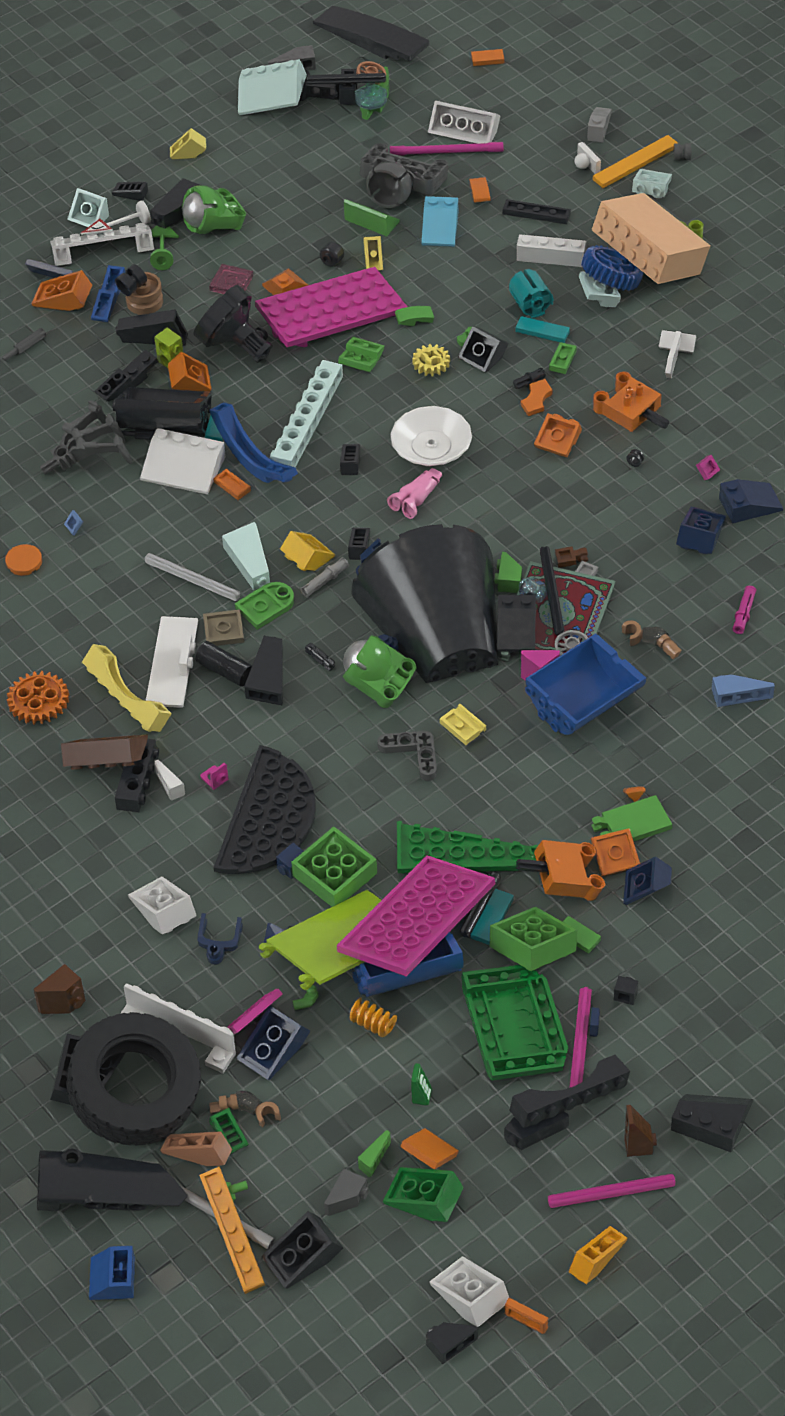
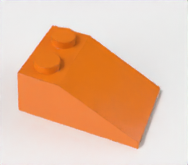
M82 270L40 283L35 294L32 306L66 311L81 309L85 305L92 284Z

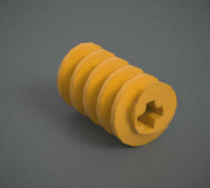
M362 997L357 999L351 1008L350 1021L353 1023L357 1022L359 1026H364L367 1030L371 1029L372 1033H378L380 1037L388 1035L395 1026L397 1015H393L390 1019L389 1011L382 1015L383 1008L380 1007L375 1011L376 1004H372L369 1008L368 1000L361 1004Z

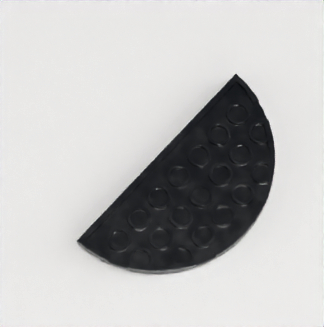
M259 745L213 867L214 872L244 874L266 869L277 864L276 856L289 845L295 843L300 847L305 841L315 819V795L306 772L293 759L290 760L281 755V752Z

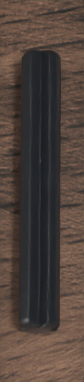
M498 872L490 873L489 876L495 877V885L471 909L460 930L463 937H471L473 929L501 880Z

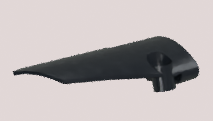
M74 1148L66 1151L40 1150L37 1211H59L61 1203L83 1204L88 1209L141 1211L146 1209L147 1205L179 1207L188 1197L182 1187L160 1164L83 1153ZM72 1158L76 1160L77 1163H69L66 1160Z

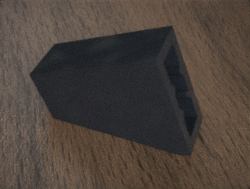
M564 1111L555 1117H549L536 1125H530L525 1128L513 1117L504 1128V1139L510 1146H516L523 1150L566 1129L569 1126V1114Z

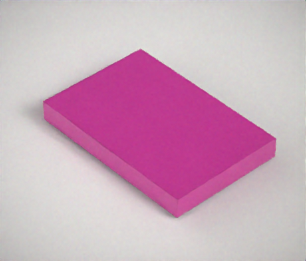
M276 988L265 994L228 1025L227 1028L233 1032V1035L238 1033L282 995V992Z

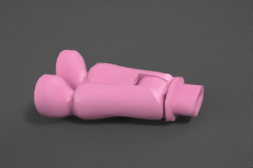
M434 468L424 471L411 483L403 486L399 492L390 495L387 499L388 506L394 511H399L402 507L404 516L413 519L417 515L416 506H420L439 483L442 473Z

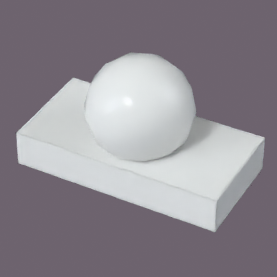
M583 142L578 143L577 156L574 160L576 167L580 169L588 167L594 174L600 172L601 160Z

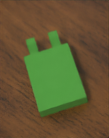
M654 795L602 812V817L596 816L592 818L594 824L591 827L594 832L608 828L609 831L601 832L600 835L630 828L633 841H637L671 830L673 824L657 796Z

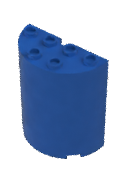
M595 633L525 678L527 686L525 691L538 710L537 713L541 720H545L554 732L570 735L642 688L646 683V677L626 659L621 660L617 651Z
M449 932L407 977L367 962L354 967L352 976L355 984L358 985L360 995L364 994L366 997L461 971V968L464 966L463 952L453 934Z

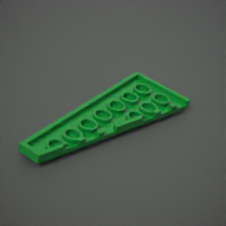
M397 821L398 873H410L427 855L476 872L519 871L516 869L517 859L536 860L534 851L538 845L526 846L517 841L509 843L500 841V838L492 840L482 838V835L460 831L447 832L437 827L430 829L421 827L420 824H414L413 826Z

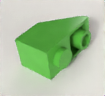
M502 552L501 559L497 560V570H499V573H495V584H498V592L518 593L522 583V567L510 555Z

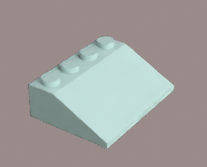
M300 59L242 70L238 85V114L245 115L298 105L307 75Z

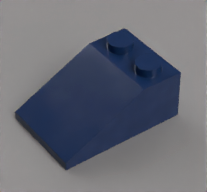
M740 479L720 483L719 499L732 524L783 511V507L770 483Z
M691 506L680 525L676 545L683 549L698 550L701 554H712L726 515Z
M269 1006L236 1059L267 1080H270L300 1049L310 1030L280 1010Z

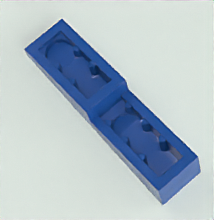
M108 265L101 290L99 289L91 320L108 322L120 293L115 284V279L120 274L125 273V267Z

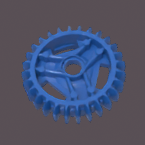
M597 245L595 247L591 246L586 250L582 258L581 265L583 270L589 274V277H593L594 280H598L600 283L605 284V286L608 285L617 290L622 289L624 291L626 289L629 291L630 289L634 290L637 288L642 280L643 272L618 251L614 250V248L611 249L608 246L603 247L602 245L600 247Z

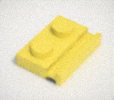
M461 704L440 718V724L465 745L477 738L482 731H486V725Z

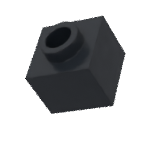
M618 976L614 988V1001L634 1005L639 981L631 977Z

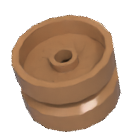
M144 272L147 276V282L141 287H137V290L131 296L125 297L128 309L138 315L154 313L163 304L160 278L150 272Z

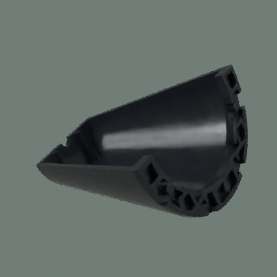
M442 524L423 526L399 534V539L392 543L386 541L364 560L358 569L359 575L357 578H354L352 583V597L385 635L397 639L398 651L404 657L410 658L415 662V671L425 683L456 677L463 670L469 673L498 665L493 555L489 545L480 534L459 525H453V528L443 527Z

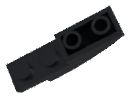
M145 349L124 370L118 368L94 392L106 402L114 400L120 394H123L128 387H137L147 379V372L159 362L157 357Z

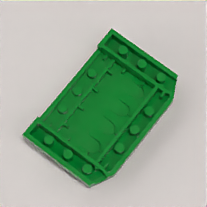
M521 965L462 972L461 980L464 997L486 1072L491 1081L563 1071L568 1045L548 981L543 974L539 975L535 970H527Z

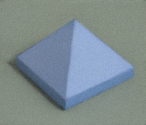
M72 510L64 525L75 536L83 521L75 510Z

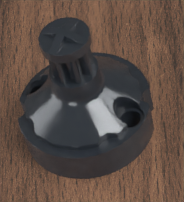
M234 285L228 289L222 297H219L200 319L193 332V335L206 347L233 341L238 347L246 350L256 363L266 358L273 347L269 341L266 342L260 337L256 330L248 323L252 297L239 285Z

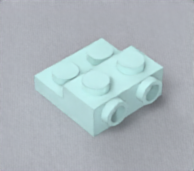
M639 169L633 179L632 192H636V194L645 193L652 195L654 198L665 197L672 174Z
M580 272L579 279L587 299L598 300L600 306L604 307L617 306L621 296L616 288H611L608 285L605 286V284L600 283L598 280H594L593 277H589L588 273Z

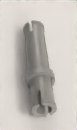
M341 557L331 566L328 565L321 574L300 588L301 593L308 598L327 582L336 579L338 574L349 567L347 560Z

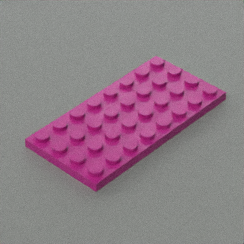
M376 267L255 301L257 310L286 347L395 316L396 310L408 307Z
M427 855L336 945L337 952L407 977L495 885V877Z

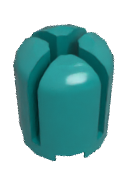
M525 269L523 272H517L510 279V294L524 314L531 316V318L540 317L545 314L544 311L550 304L553 305V294L536 271Z

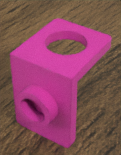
M223 763L218 767L212 766L200 774V778L213 790L229 780L227 764Z

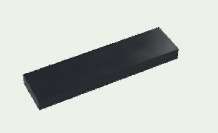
M506 199L502 214L567 224L571 209Z

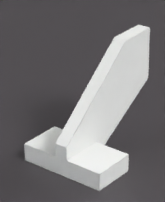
M662 330L659 348L670 350L665 370L666 378H672L678 352L693 354L696 335L685 334L680 331Z

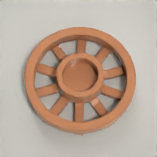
M366 61L358 65L356 73L386 74V70L378 63Z

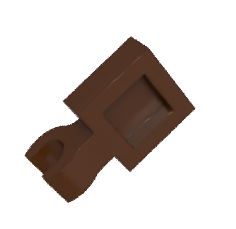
M573 546L555 549L558 568L576 565V560L579 562L588 561L587 548L573 550Z

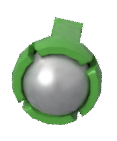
M194 186L187 190L183 199L182 211L184 222L193 233L206 234L215 229L240 230L242 228L246 212L237 199L224 188L214 190L208 186Z
M371 635L368 640L356 641L347 648L343 658L346 672L342 677L347 683L355 686L375 700L380 707L388 708L398 698L416 669V664L412 659L404 657L377 636Z

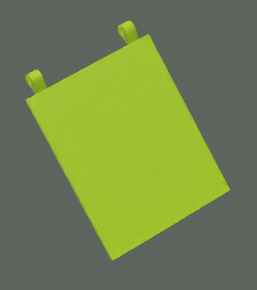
M365 890L267 939V943L259 945V949L264 951L260 953V956L268 958L276 950L305 973L298 977L300 982H304L300 984V988L308 990L314 982L321 985L364 963V961L337 952L336 945L381 899L370 891Z

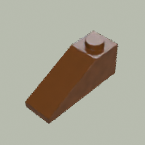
M626 1105L624 1141L627 1157L653 1155V1146H657L656 1133H652L651 1125L631 1105Z

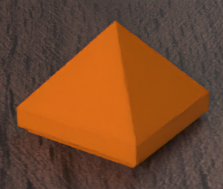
M643 786L623 789V792L634 802L638 801L646 791Z

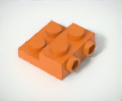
M547 413L534 446L568 457L572 446L576 444L582 431L581 425L574 419L567 420L558 414L552 415Z

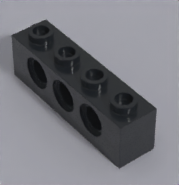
M147 739L141 760L134 761V765L124 766L115 795L117 810L139 813L141 805H145V792L150 788V775L154 774L155 770L154 761L159 757V748L156 746L155 739Z

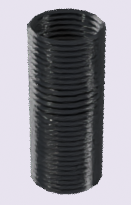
M209 641L203 642L196 651L195 660L197 663L240 687L245 686L252 668L251 664Z

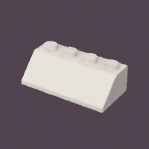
M435 101L428 133L477 144L492 142L497 132L500 115Z
M519 234L517 261L582 267V258L587 250L588 242Z

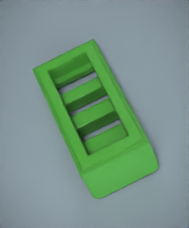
M388 1130L381 1134L358 1157V1167L368 1177L373 1175L391 1143V1135Z

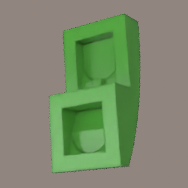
M411 306L395 311L398 324L415 326L416 321L432 323L434 320L431 306Z

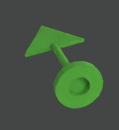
M156 225L151 232L152 237H160V249L152 252L150 263L157 270H167L173 265L174 259L172 253L164 249V237L179 238V236L170 226L164 229Z

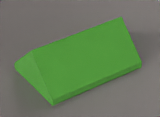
M347 199L344 200L345 220L388 236L400 222L398 218Z

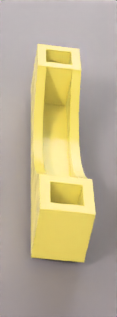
M93 644L82 661L87 667V671L98 678L97 681L109 690L110 695L120 701L119 704L122 707L128 709L131 713L130 715L142 724L144 730L160 732L172 713L161 702L144 701L135 696L127 688L120 676L116 656L106 646Z

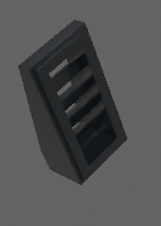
M118 182L112 191V195L143 201L148 193L147 182Z
M343 444L340 459L341 475H357L359 472L360 444Z
M352 528L348 545V557L350 560H360V555L369 547L370 528Z

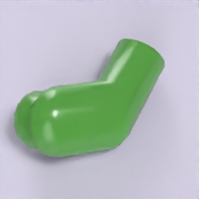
M312 985L306 990L307 993L304 998L292 1000L294 1010L313 1006L318 998L316 986Z

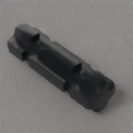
M309 643L305 646V652L310 656L312 655V658L321 665H324L323 667L330 671L335 667V661L328 658L329 656L322 650L316 648V645Z

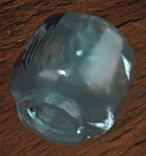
M534 576L522 579L519 584V594L536 595V603L542 602L547 595L545 583Z

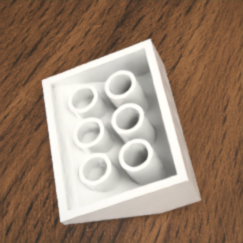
M157 428L150 442L140 480L208 495L214 482L213 478L217 476L226 457L224 442Z

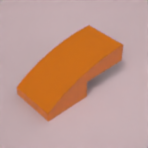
M486 177L469 179L473 201H490Z

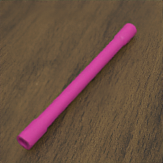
M503 142L390 146V153L398 156L504 151Z

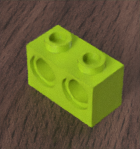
M168 328L155 336L157 359L159 363L168 368V363L180 352H183L182 338Z

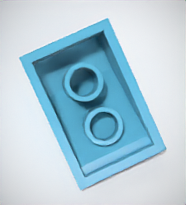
M425 196L422 245L455 247L459 213L458 198Z

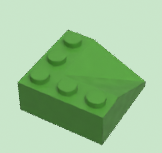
M334 826L291 862L293 877L331 907L347 900L377 874V859Z
M536 906L490 925L489 947L530 971L576 952L577 930Z

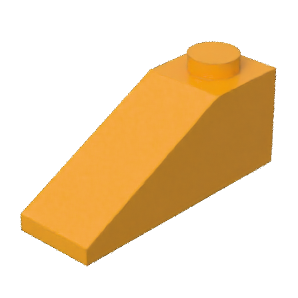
M609 1226L576 1252L569 1273L585 1284L589 1283L603 1270L628 1238Z

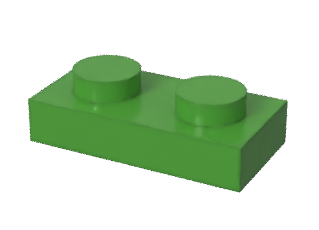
M560 342L550 362L549 370L566 374L576 353L577 346Z

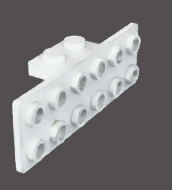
M161 617L146 701L161 702L165 707L183 708L190 668H193L192 655L196 651L195 638L198 618Z

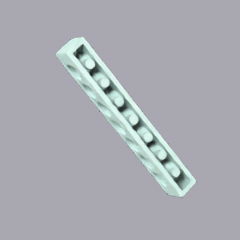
M322 360L320 366L316 367L315 375L310 379L307 390H304L301 401L297 403L295 413L291 414L288 426L284 427L282 437L278 439L275 450H272L270 454L271 460L296 467L343 378L342 364Z

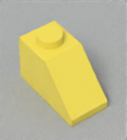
M190 128L170 147V158H196L206 150V138Z
M381 236L364 237L366 269L376 267L377 270H383Z

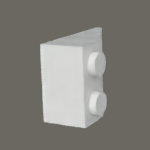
M160 877L128 894L130 900L150 925L161 934L171 932L173 928L189 922L190 919L196 916L190 895L164 877Z
M463 1256L430 1281V1285L465 1320L476 1327L502 1309L509 1298L504 1281Z

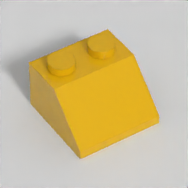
M290 531L280 548L285 553L284 556L296 562V566L303 571H315L335 556L331 550L314 536Z

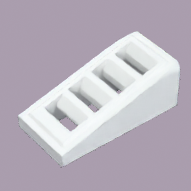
M156 760L154 763L156 775L170 800L184 796L185 789L182 781L164 764Z

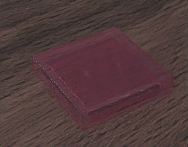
M221 264L209 285V290L225 294L234 285H239L246 290L253 278V271Z

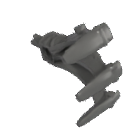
M89 400L88 409L90 411L76 418L71 423L65 422L62 425V430L65 431L62 435V441L60 445L50 450L54 457L40 466L43 473L47 474L59 465L65 471L85 457L105 452H118L127 463L132 464L131 456L124 445L126 439L115 418L110 414H106L108 416L106 418L102 411V406ZM95 419H98L102 424L93 428H86ZM115 433L114 443L91 442L104 434Z

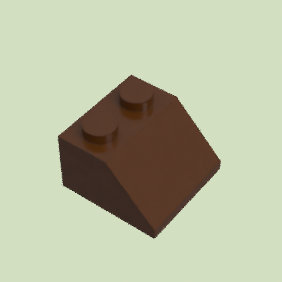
M65 964L33 989L38 1012L41 1014L71 1013L75 1009L80 1008L86 1001L81 978Z

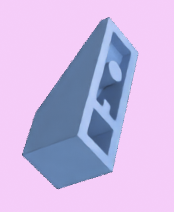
M721 675L713 677L712 692L717 707L770 699L774 695L775 686L771 682L736 675Z

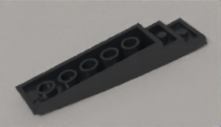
M331 6L313 21V24L383 59L391 57L396 60L404 58L411 61L429 46L428 39L375 17L337 6Z

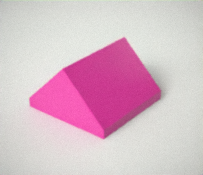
M521 650V678L526 681L525 678L558 658L560 650Z

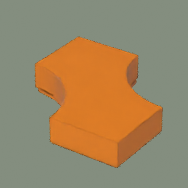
M546 379L529 384L530 394L527 398L521 400V406L528 416L543 412L544 400L553 393Z

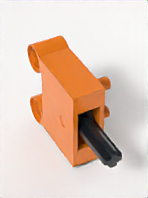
M628 372L617 373L615 381L616 394L611 399L605 391H597L594 394V412L606 416L631 432L646 419L664 429L669 425V420L655 412L661 407V394L634 379Z
M542 840L534 851L536 860L517 859L516 861L517 870L540 873L545 894L581 897L593 901L605 886L604 879L599 875L592 874L587 878L585 868L596 854L595 847L587 842L577 844Z

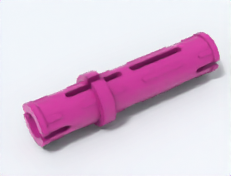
M746 586L739 610L735 613L736 620L732 630L736 634H742L745 631L746 623L750 619L749 613L756 593V588L753 586Z

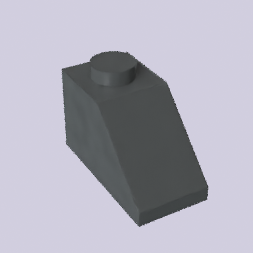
M343 1169L324 1203L325 1214L330 1216L358 1207L361 1200H365L369 1193L367 1178Z

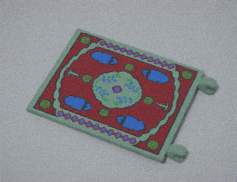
M530 561L522 583L525 582L527 584V587L522 588L523 590H520L522 591L520 593L522 595L524 593L527 594L530 588V593L532 589V592L534 590L532 595H536L535 650H555L557 636L554 634L542 564ZM553 567L564 632L576 630L584 633L588 638L595 633L597 634L616 581ZM501 652V660L509 661L511 652Z

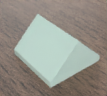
M77 188L67 220L87 227L98 219L105 221L109 217L107 198Z

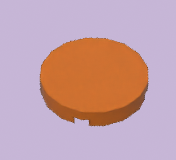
M23 544L9 550L5 557L7 568L13 574L20 576L30 575L32 571H37L42 565V555L35 546Z

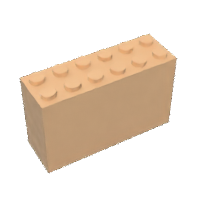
M645 193L601 201L592 227L594 233L657 284L700 275L710 249V245Z

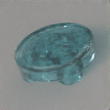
M366 83L365 86L355 91V101L361 108L369 110L378 109L387 102V90L375 83Z

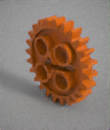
M34 671L33 676L26 673V678L19 677L20 682L14 681V687H9L10 692L7 693L9 711L13 713L14 717L18 716L19 721L25 719L26 724L30 720H32L33 725H35L36 721H40L43 724L45 719L51 722L50 717L57 719V713L63 714L62 708L67 709L66 703H69V692L66 683H63L62 678L58 680L57 675L51 677V672L44 675L43 671H41L37 675Z

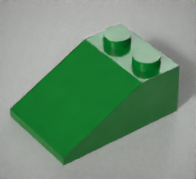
M400 1167L383 1199V1203L429 1221L447 1222L464 1187L454 1171Z

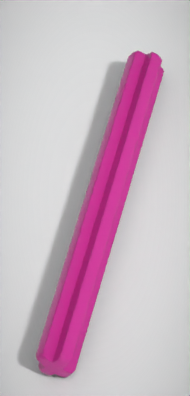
M588 987L581 988L579 991L569 1088L583 1082L592 990L588 989Z
M673 1174L558 1193L548 1196V1204L550 1208L663 1189L674 1187L676 1181Z

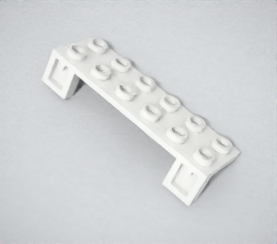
M145 223L135 224L136 227L121 226L118 230L82 236L80 234H72L70 238L64 239L63 236L55 237L50 241L55 266L72 263L69 247L135 236L138 252L154 250L151 229Z
M125 984L124 992L127 1005L121 1013H146L168 1021V1023L177 1027L182 1034L212 1047V1051L205 1060V1066L221 1073L225 1072L236 1056L234 1036L229 1028L220 1027L207 1018L203 1019L196 1016L190 1010L185 1011L172 1002L160 999L155 994H148L138 986Z

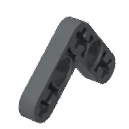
M431 732L388 733L378 737V750L382 753L417 751L420 777L425 781L435 779L437 766L434 740ZM404 739H408L411 741L407 745H403L400 743ZM422 739H426L427 746H423ZM429 753L432 756L430 758H423L421 755ZM426 765H429V773H426Z

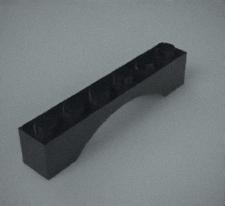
M616 1054L598 1061L593 1073L585 1081L574 1087L556 1091L529 1089L514 1095L509 1111L523 1128L536 1125L544 1119L555 1117L561 1112L572 1110L578 1105L588 1103L614 1090L624 1088L627 1085L630 1070Z

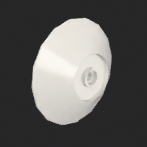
M438 406L418 407L404 413L394 423L390 434L392 446L402 458L413 464L424 466L444 465L458 459L469 448L472 439L470 425L462 415L449 408Z

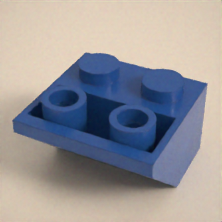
M112 1246L91 1257L89 1300L134 1298L135 1256L133 1246Z

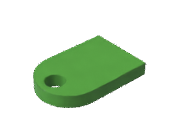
M271 582L236 602L235 609H240L241 615L258 630L292 608L294 593L287 584ZM281 592H286V593H287V594L284 595V596L279 595V593H281Z

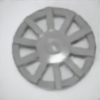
M565 631L557 636L555 650H560L561 656L564 654L562 653L563 651L567 652L580 644L581 638L586 640L588 637L580 631Z

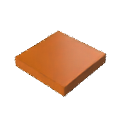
M630 828L591 838V843L596 849L595 856L602 877L624 872L640 864Z
M425 1128L403 1140L400 1146L433 1169L454 1159L459 1150Z

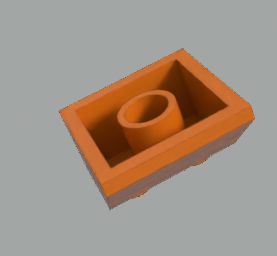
M180 352L168 363L172 389L212 390L208 366L183 352Z

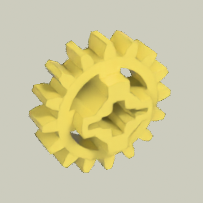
M431 344L428 347L423 345L422 349L417 348V353H413L412 362L414 369L418 370L419 374L424 372L425 376L428 373L431 376H434V373L441 375V371L446 372V368H449L450 355H448V350L444 351V347L438 348L437 344L434 347Z

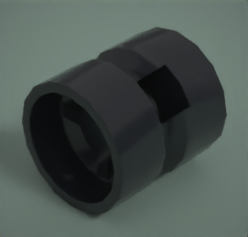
M135 264L131 265L125 270V273L120 274L115 279L117 288L126 296H131L137 290V287L139 288L147 282L146 274Z

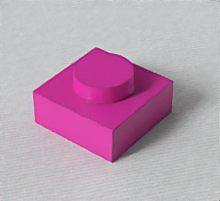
M712 455L706 456L696 465L704 480L710 479L720 471Z

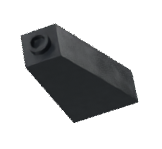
M182 178L150 210L151 224L166 229L183 219L182 204L187 190L194 186L202 185Z
M176 309L119 318L115 328L116 334L120 337L122 343L155 344V336L166 328L182 338V346H186L188 332Z
M264 635L244 686L246 699L283 705L282 639Z

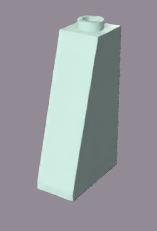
M250 523L222 535L223 548L252 589L256 590L270 583L269 570L256 523Z

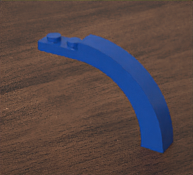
M223 402L209 410L220 435L231 452L256 478L266 483L273 480L288 482L292 480L293 476L298 474L296 467L269 459L254 445L240 424L232 404Z

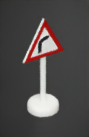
M139 201L136 204L137 213L109 223L98 219L82 231L81 235L113 231L110 226L135 217H139L142 223H150L151 217L148 207L144 201Z

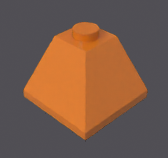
M288 268L262 283V286L272 295H277L308 286V284Z

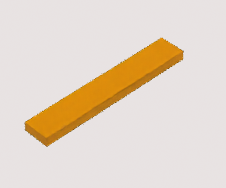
M666 135L593 175V181L600 187L605 188L673 151L674 144L678 142L669 135Z
M217 1167L199 1175L244 1293L246 1294L264 1286V1279L221 1168Z

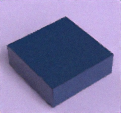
M592 1007L590 1036L597 1037L599 1031V1008Z

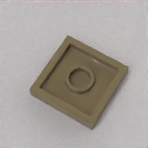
M240 609L203 614L206 641L216 646L244 643Z

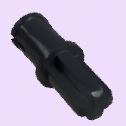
M543 368L533 372H526L524 376L513 381L514 388L520 389L546 377V372Z

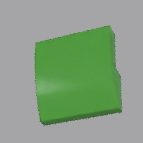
M352 337L346 344V350L339 356L338 363L371 372L381 357L385 346Z

